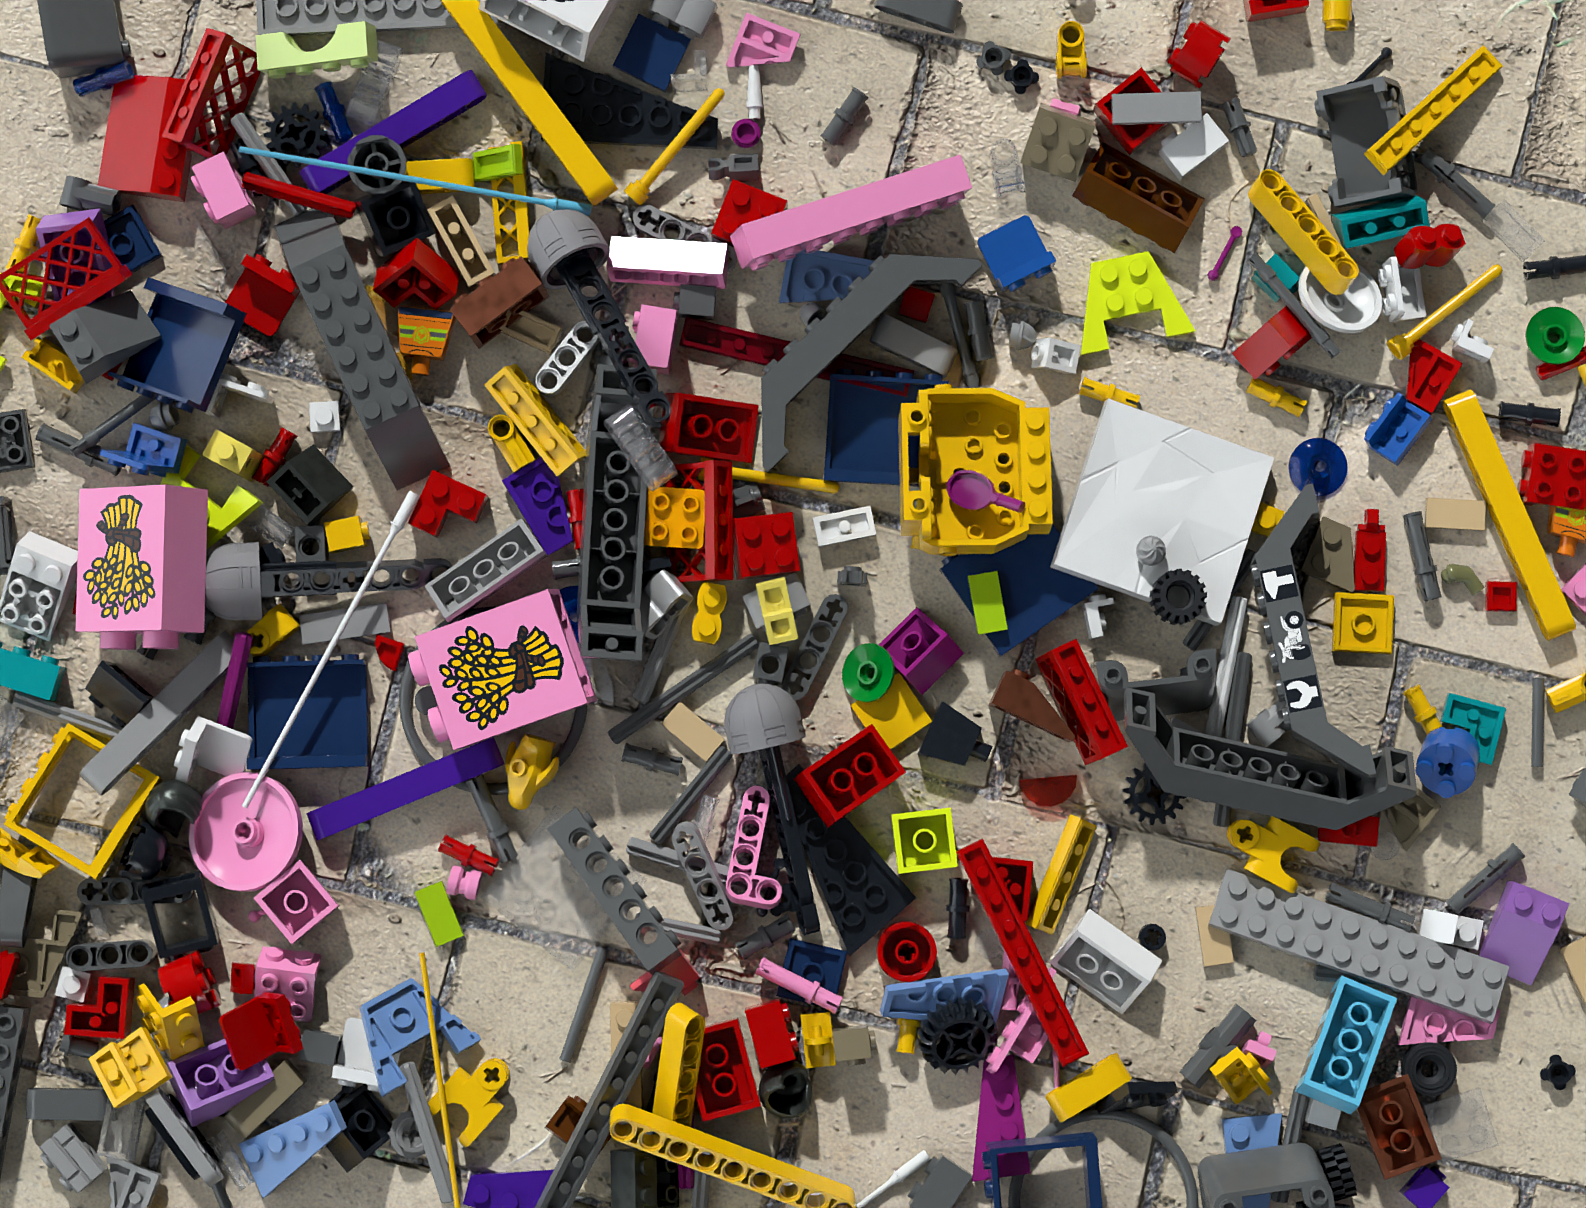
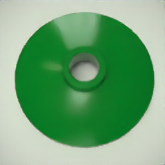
M1548 307L1540 310L1530 319L1525 337L1529 350L1537 359L1548 364L1558 365L1573 360L1580 353L1585 342V331L1580 319L1571 311L1561 307ZM1548 335H1556L1558 337V342H1550L1548 339Z
M873 643L861 644L854 648L848 654L842 669V680L846 691L851 697L862 702H873L883 697L891 687L894 679V663L891 655L884 647ZM875 669V674L872 678L871 673Z

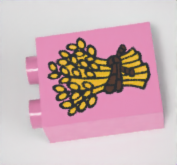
M174 485L80 489L76 632L100 633V649L136 650V634H143L142 648L179 649V633H204L207 489Z
M546 589L415 636L414 638L419 650L408 654L409 664L416 682L419 686L431 684L438 706L428 709V718L432 731L438 742L450 740L453 750L480 743L492 737H497L598 701L584 660L580 657V648L559 589Z

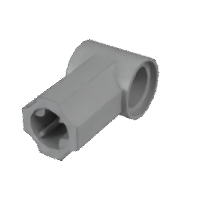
M1278 700L1268 710L1267 708L1256 715L1255 719L1250 720L1246 724L1265 748L1285 732L1281 709L1287 708L1285 701L1279 702Z

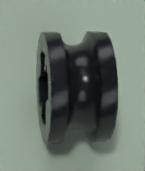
M1147 924L1139 931V943L1147 950H1158L1166 941L1165 931L1157 924ZM1152 928L1153 932L1158 930L1160 936L1156 938L1157 944L1151 946V942L1147 944L1144 940L1148 936L1147 930Z

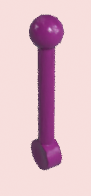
M1234 226L1230 230L1231 236L1213 270H1210L1207 274L1209 280L1215 281L1219 278L1218 271L1234 241L1242 235V229L1239 226Z

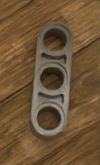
M288 1059L272 1071L274 1080L242 1100L224 1117L244 1140L306 1083L307 1079Z

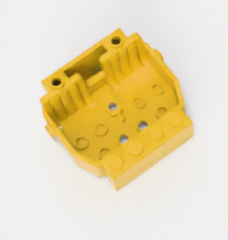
M939 384L935 388L918 390L916 403H901L898 419L901 536H919V549L929 555L955 556L957 554H994L1026 539L1027 534H1049L1053 524L1049 407L1025 408V401L994 388H952L950 384ZM908 436H919L918 468H909ZM1006 456L1009 462L1001 464L998 461V457ZM958 470L979 472L991 480L997 493H1002L999 490L1000 485H1007L1010 490L1007 493H1003V495L1024 501L1025 509L1022 513L1001 506L997 507L995 504H991L981 510L963 508L954 503L949 497L947 482L954 472ZM909 484H918L920 491H909ZM921 500L924 503V508L921 510L915 509L913 506L914 501Z

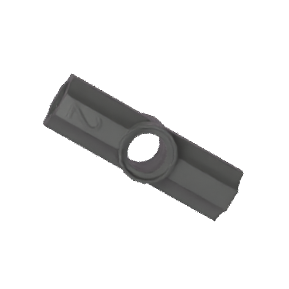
M1235 1004L1219 1025L1213 1027L1204 1036L1198 1045L1199 1049L1182 1067L1179 1073L1200 1089L1212 1075L1210 1068L1221 1057L1226 1056L1234 1048L1238 1047V1042L1247 1034L1257 1020L1238 1004Z

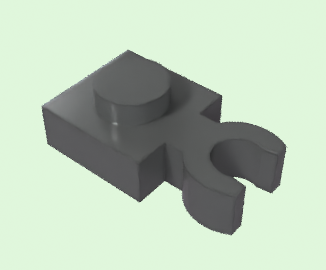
M758 153L728 155L729 160L721 158L708 159L709 180H719L724 177H729L730 181L734 179L740 182L759 180Z
M844 566V570L838 571L837 585L866 586L868 573H864L862 567Z

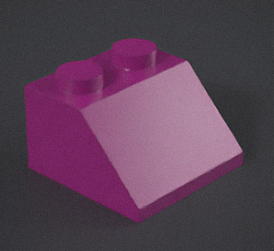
M918 607L879 644L891 655L894 668L922 695L964 654L952 638Z

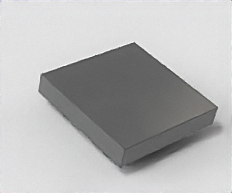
M26 409L1 412L0 473L35 468Z

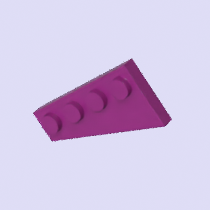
M1014 1054L1006 1055L999 1069L994 1073L988 1072L986 1068L989 1063L987 1061L983 1062L972 1182L989 1179L988 1169L984 1170L982 1164V1152L987 1151L986 1142L1026 1138ZM1028 1151L998 1154L999 1178L1031 1174Z

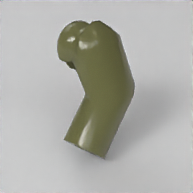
M1449 564L1441 572V578L1445 583L1451 584L1453 581L1463 582L1472 596L1485 588L1469 566Z

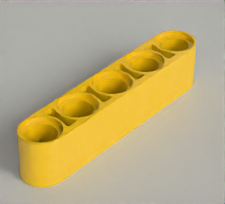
M1271 169L1263 170L1248 191L1250 201L1322 286L1334 295L1343 294L1359 274L1356 262L1278 172Z
M683 1003L674 1004L666 1014L652 1113L691 1127L705 1031V1019ZM675 1142L673 1144L679 1145L683 1142Z

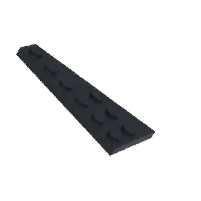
M545 52L544 89L586 144L668 147L697 112V110L673 103L661 96L647 93L640 88L601 73H595L582 68L580 65L572 62L569 63ZM709 115L682 148L717 150L718 118Z
M798 764L786 777L800 839L848 954L851 956L917 897L845 816L830 827L826 826L794 780L804 771L801 765Z

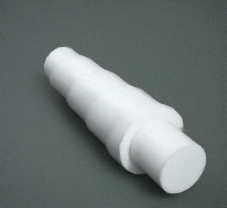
M758 65L749 66L746 108L749 109V119L753 121L760 120V109L763 108Z

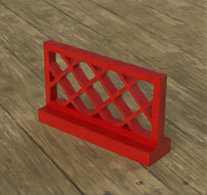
M210 28L205 30L162 135L165 139L176 142L206 159L215 156L212 154L209 142L217 138L219 147L216 155L222 152L227 155L228 145L233 141L236 133L230 120L237 114L244 113L261 72L257 68V52L233 39V36ZM231 46L234 58L226 62L225 58ZM248 58L254 59L250 71L245 73L243 61ZM236 65L238 77L230 81L227 69ZM220 73L223 85L214 89L215 82ZM240 84L241 94L238 99L234 100L232 88ZM225 92L227 104L219 108L216 96ZM209 100L212 112L203 116V111ZM229 111V123L223 127L221 115ZM214 119L216 131L208 135L205 123ZM198 127L201 139L194 143H191L196 128Z
M88 217L1 273L0 291L27 328L24 332L28 338L33 340L50 329L49 325L73 310L91 303L125 281L132 273L126 264L123 266L97 227ZM84 227L87 228L93 237L91 247L76 243L77 233ZM72 236L71 242L64 241L68 237ZM54 246L70 247L68 262L52 258ZM75 249L90 252L88 267L73 263ZM48 251L47 257L41 256ZM95 253L106 256L112 267L106 271L93 268ZM31 261L46 262L44 277L29 274ZM51 264L67 267L64 282L49 278ZM24 267V272L17 271ZM72 269L87 272L84 285L79 286L69 283ZM92 274H97V275H98V276H96L95 278H93V279L91 280ZM10 275L22 277L21 292L10 290L3 279ZM28 279L43 282L41 297L26 294ZM48 284L63 287L62 299L56 301L46 298ZM68 289L74 290L73 292L68 294ZM25 299L40 302L38 314L31 319L23 309ZM45 304L51 305L44 310Z
M707 460L699 463L666 465V487L679 488L676 485V471H681L686 480L680 488L689 489L692 484L695 489L705 491V543L702 548L697 549L698 553L692 561L685 554L688 548L666 547V556L670 557L672 564L668 572L674 574L681 583L733 580L732 462ZM702 469H704L703 486L696 480ZM703 557L705 558L704 575L697 568ZM681 559L687 568L681 576H677V563Z
M1077 639L1035 658L1064 722L1075 735L1073 741L1085 765L1101 760L1128 747Z

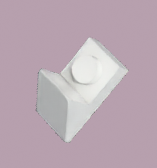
M1423 909L1419 935L1437 942L1478 950L1484 921Z

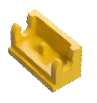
M37 337L34 340L35 346L33 349L25 351L21 358L76 394L83 385L84 380L66 352L45 337L42 339Z

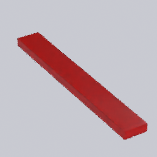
M983 838L957 850L956 853L1062 1067L1090 1054Z

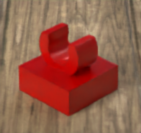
M232 962L230 992L253 994V990H255V983L253 981L256 971L254 964Z

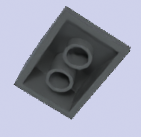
M131 290L73 310L49 325L56 339L86 384L162 338Z

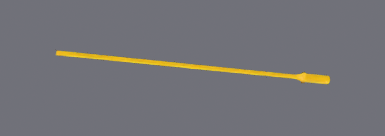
M420 952L419 959L454 1207L461 1208L425 952Z

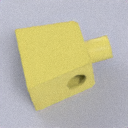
M217 429L202 454L205 458L251 483L253 481L252 476L265 457ZM251 458V461H250L249 465L247 466V468H245L247 462H248L249 459Z

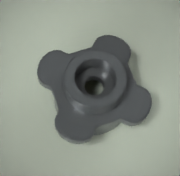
M988 41L984 44L982 56L977 58L976 63L979 68H987L992 71L993 75L997 76L1003 73V65L1006 60L1010 59V51L995 45L992 41ZM991 56H995L996 60L992 61Z

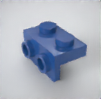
M1398 392L1394 398H1390L1383 407V413L1378 420L1368 426L1364 440L1369 449L1398 466L1433 419L1431 415L1408 402L1404 395Z

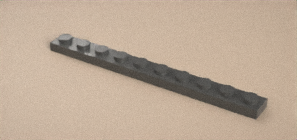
M655 970L535 1208H571L610 1132V1112L614 1106L624 1104L665 1024L668 1010L675 1004L685 985L681 979Z

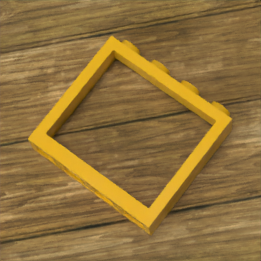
M67 723L65 728L61 727L59 732L55 733L52 742L55 744L50 752H44L36 764L38 771L33 779L27 778L20 789L22 796L17 804L12 803L9 806L8 812L4 817L7 819L4 825L93 879L100 881L143 813L150 791L160 784L162 779L137 763L129 770L131 773L142 778L143 782L91 865L86 864L21 825L74 739L98 753L106 746Z

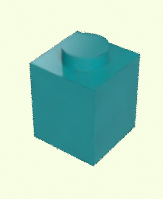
M1275 253L1266 264L1272 267L1277 273L1276 276L1294 294L1299 289L1295 284L1300 277ZM1258 272L1252 276L1251 279L1275 303L1280 299L1269 284L1261 279Z

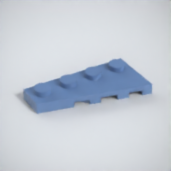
M804 249L795 254V258L786 261L779 303L835 300L837 297L843 300L849 294L847 288L859 276L864 280L871 273L868 267L874 261L819 250L807 254Z
M1005 968L886 985L880 1012L882 1017L923 1020L928 1019L927 1011H937L936 1005L939 1004L943 1007L947 1005L948 999L952 1003H956L959 997H961L966 1003L972 998L976 1005L982 1003L986 1010L991 1012L994 1018L993 1021L997 1023L1009 974Z
M1282 1113L1221 1118L1225 1153L1278 1146ZM1271 1193L1242 1197L1243 1208H1269Z

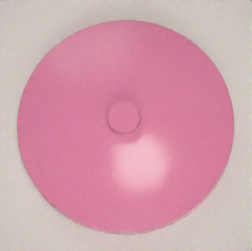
M251 772L232 774L214 783L201 796L203 805L198 819L194 824L190 822L189 846L198 869L214 884L238 892L263 889L286 872L298 855L303 836L302 816L295 798L284 785L273 778L264 776L248 808L242 806L259 775L258 773Z

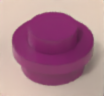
M741 119L734 124L731 136L737 146L746 149L755 146L759 142L761 132L755 121Z

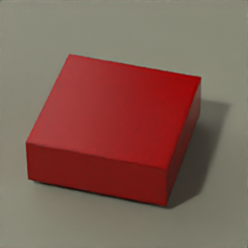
M910 287L904 294L898 315L926 324L935 294Z
M1485 582V611L1516 612L1517 582Z

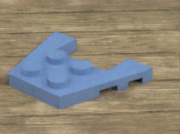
M412 978L364 1003L359 1008L382 1097L402 1087L407 1082L392 1056L430 1035L424 988ZM431 995L436 1031H442L456 1055L481 1041L480 1036L473 1031L472 1033L462 1024V1020L455 1014L451 1015L439 1005L440 1002Z

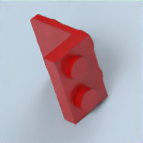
M246 254L241 262L245 269L225 303L247 313L243 322L271 337L276 334L299 295L300 289L292 273L283 268L279 273L270 268L272 262L261 255L256 254L255 258Z
M1538 443L1528 446V450L1523 451L1521 458V467L1525 468L1524 477L1519 480L1517 486L1523 504L1527 506L1543 504L1575 510L1584 509L1586 506V451Z
M264 992L220 1017L219 1023L237 1070H245L276 1052L295 1054L304 1049L300 1040L301 1032L295 1025L291 1014L292 1007L285 994Z

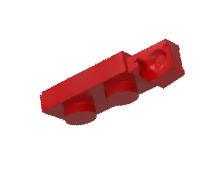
M1379 509L1365 510L1364 524H1358L1357 531L1355 532L1354 590L1384 591L1386 532L1385 525H1379Z

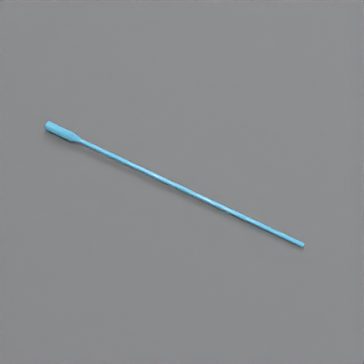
M239 147V152L540 204L553 209V211L570 209L581 212L586 216L591 214V204L557 199V197L553 199H540L254 148Z

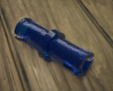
M124 61L106 69L100 67L96 69L95 73L79 79L76 78L73 80V86L79 97H84L101 89L103 91L110 90L112 85L133 79L134 71L128 61Z
M324 82L317 85L314 90L324 109L323 117L329 121L336 137V142L349 140L354 134L344 114L346 109L343 104H340L332 82Z

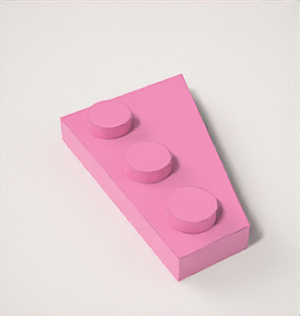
M1410 996L1398 1045L1493 1039L1500 1010L1497 1009L1493 1023L1489 1024Z

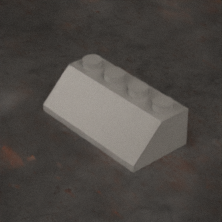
M521 518L426 584L425 588L445 620L451 624L504 586L513 582L524 572L537 565L548 555Z

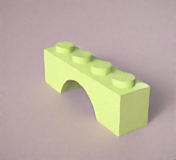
M366 21L337 25L335 34L330 42L323 48L312 52L303 51L298 46L295 38L284 32L255 35L258 71L267 74L272 79L285 78L286 73L296 72L297 75L313 74L315 69L335 72L340 71L341 66L350 65L351 68L368 67L370 62H378L376 26Z

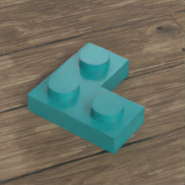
M1447 693L1440 722L1468 729V732L1479 744L1480 763L1492 765L1506 708Z

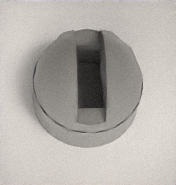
M808 302L807 305H803L799 312L802 322L807 326L816 317L821 321L826 314L825 310L814 302Z

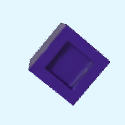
M1422 1166L1399 1192L1417 1208H1432L1450 1187L1443 1182L1447 1177L1435 1166H1432L1430 1169Z

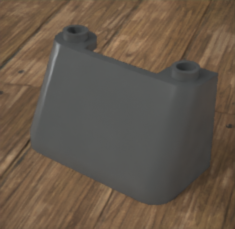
M37 0L47 61L50 69L59 79L129 67L127 58L132 57L129 40H123L120 34L114 0Z
M1380 76L1316 91L1315 111L1318 117H1322L1325 122H1328L1337 179H1333L1332 185L1328 187V195L1330 201L1334 203V207L1341 208L1416 196L1417 180L1412 150L1384 176L1364 155L1370 147L1406 116L1400 84L1396 80Z
M1215 648L1193 652L1187 660V666L1180 669V676L1128 682L1126 667L1119 661H1098L1090 665L1116 721L1125 720L1124 692L1126 687L1155 693V703L1164 715L1206 710L1211 706L1214 698L1217 668Z
M1291 1143L1211 1155L1203 1158L1198 1165L1197 1173L1203 1208H1243L1242 1197L1286 1190L1301 1192L1303 1201L1309 1208H1335L1331 1186L1316 1152L1305 1143Z

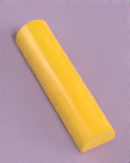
M1071 814L1069 815L1028 915L1026 925L1050 935L1054 934L1097 828L1096 825Z

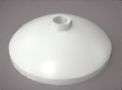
M1358 264V276L1341 295L1329 293L1307 267L1304 268L1300 275L1298 284L1299 294L1305 308L1318 322L1332 330L1343 333L1362 332L1371 327L1381 313L1382 296L1380 289L1372 276Z

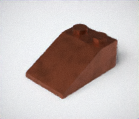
M1015 668L1011 672L1005 671L988 705L1066 742H1072L1075 735L1036 685L1028 681L1030 675Z
M1408 1074L1364 1091L1357 1111L1384 1180L1442 1159Z

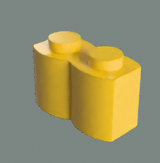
M704 582L701 585L697 595L699 612L692 623V636L695 642L716 645L722 633V620L720 616L727 605L725 585Z

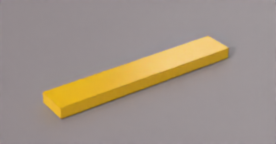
M1483 45L1370 147L1364 155L1384 176L1498 72L1503 65Z

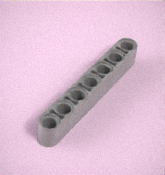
M226 630L215 637L86 764L79 775L98 794L102 796L107 793L227 675L234 638Z

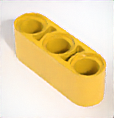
M455 158L407 161L406 175L475 187L473 159ZM416 183L420 194L465 192Z
M1116 1052L1046 1094L1045 1098L1059 1122H1063L1107 1096L1126 1082H1129L1132 1077Z

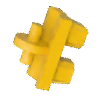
M830 1011L800 1014L806 1068L835 1066Z

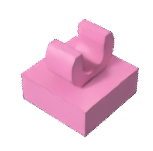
M1263 1031L1256 1035L1254 1041L1249 1039L1241 1048L1244 1055L1250 1052L1258 1061L1260 1067L1264 1069L1273 1062L1277 1052L1268 1047L1272 1035Z

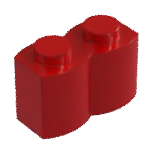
M1441 224L1435 228L1416 226L1410 229L1394 247V252L1402 268L1417 269L1424 265L1441 267L1447 265L1466 243L1458 225Z

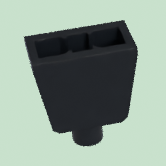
M941 702L918 754L965 766L969 756L986 762L993 746L977 739L982 727L948 704Z

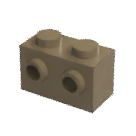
M867 1024L832 1028L835 1061L847 1060L848 1065L866 1064L865 1058H872L871 1051L877 1050L874 1030L869 1031Z

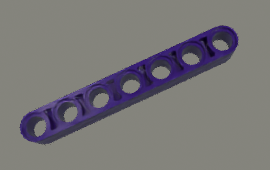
M468 70L317 160L348 165L347 159L355 144L370 135L388 137L403 149L476 106L487 97V93L473 70ZM310 164L299 172L309 190L328 194L351 180L348 171Z
M492 737L310 811L306 815L318 841L503 766L505 763L495 738Z

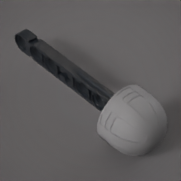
M570 209L554 210L545 214L533 225L528 238V258L534 272L546 289L556 290L567 287L593 335L597 334L632 399L638 403L637 408L645 422L655 428L665 426L670 420V403L663 391L658 392V382L626 327V319L598 271L610 255L609 246L596 224L585 214ZM586 286H593L597 289L598 294L594 297H586L581 290ZM599 310H606L611 314V318L608 321H600L595 317V313ZM613 335L618 339L622 338L621 347L623 351L620 352V346L616 341H611ZM626 358H633L638 362V367L632 370L626 369L622 365V361ZM640 382H646L652 387V390L647 394H641L636 390L635 386ZM657 406L663 408L666 414L662 418H654L650 415L649 410Z
M259 542L226 544L216 548L206 557L205 605L217 616L228 620L262 619L261 598L337 595V593L358 592L364 581V571L369 572L374 561L336 562L334 560L260 563ZM442 558L423 559L424 563L415 559L382 560L377 570H386L390 574L389 578L386 581L378 582L372 577L365 592L415 590L435 579L432 575L434 569L444 567L448 570L452 567V564ZM410 568L416 569L419 572V576L412 581L406 580L402 576L403 572ZM319 572H325L330 576V580L325 584H317L313 577ZM349 572H354L356 576L354 582L348 581ZM294 573L300 577V581L298 584L290 586L285 584L283 578L287 574ZM276 574H279V575H278V583H279V586H275V575H276Z
M771 684L751 685L738 692L730 701L724 719L725 732L730 754L759 750L791 895L795 904L796 917L799 928L805 936L819 932L820 922L816 904L814 903L813 891L779 745L803 739L806 735L799 707L788 692Z

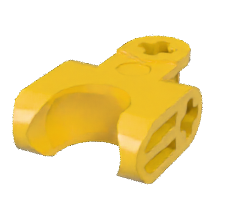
M1273 816L1270 817L1265 828L1252 821L1241 819L1232 822L1226 832L1227 839L1233 847L1250 855L1244 866L1245 870L1289 893L1297 891L1298 883L1283 871L1280 864L1282 854L1290 847H1299L1308 852H1316L1321 845L1317 839ZM1247 827L1246 833L1250 835L1249 839L1239 841L1240 835L1237 834V830Z
M499 1058L488 1059L472 1076L462 1067H459L443 1085L446 1105L450 1103L460 1104L469 1114L468 1125L459 1136V1142L464 1148L471 1145L504 1107L494 1097L509 1078L508 1065ZM495 1067L498 1068L497 1076L500 1080L496 1078L489 1080L487 1078L489 1075L487 1068L490 1070ZM438 1092L428 1102L432 1115L437 1114L441 1110Z

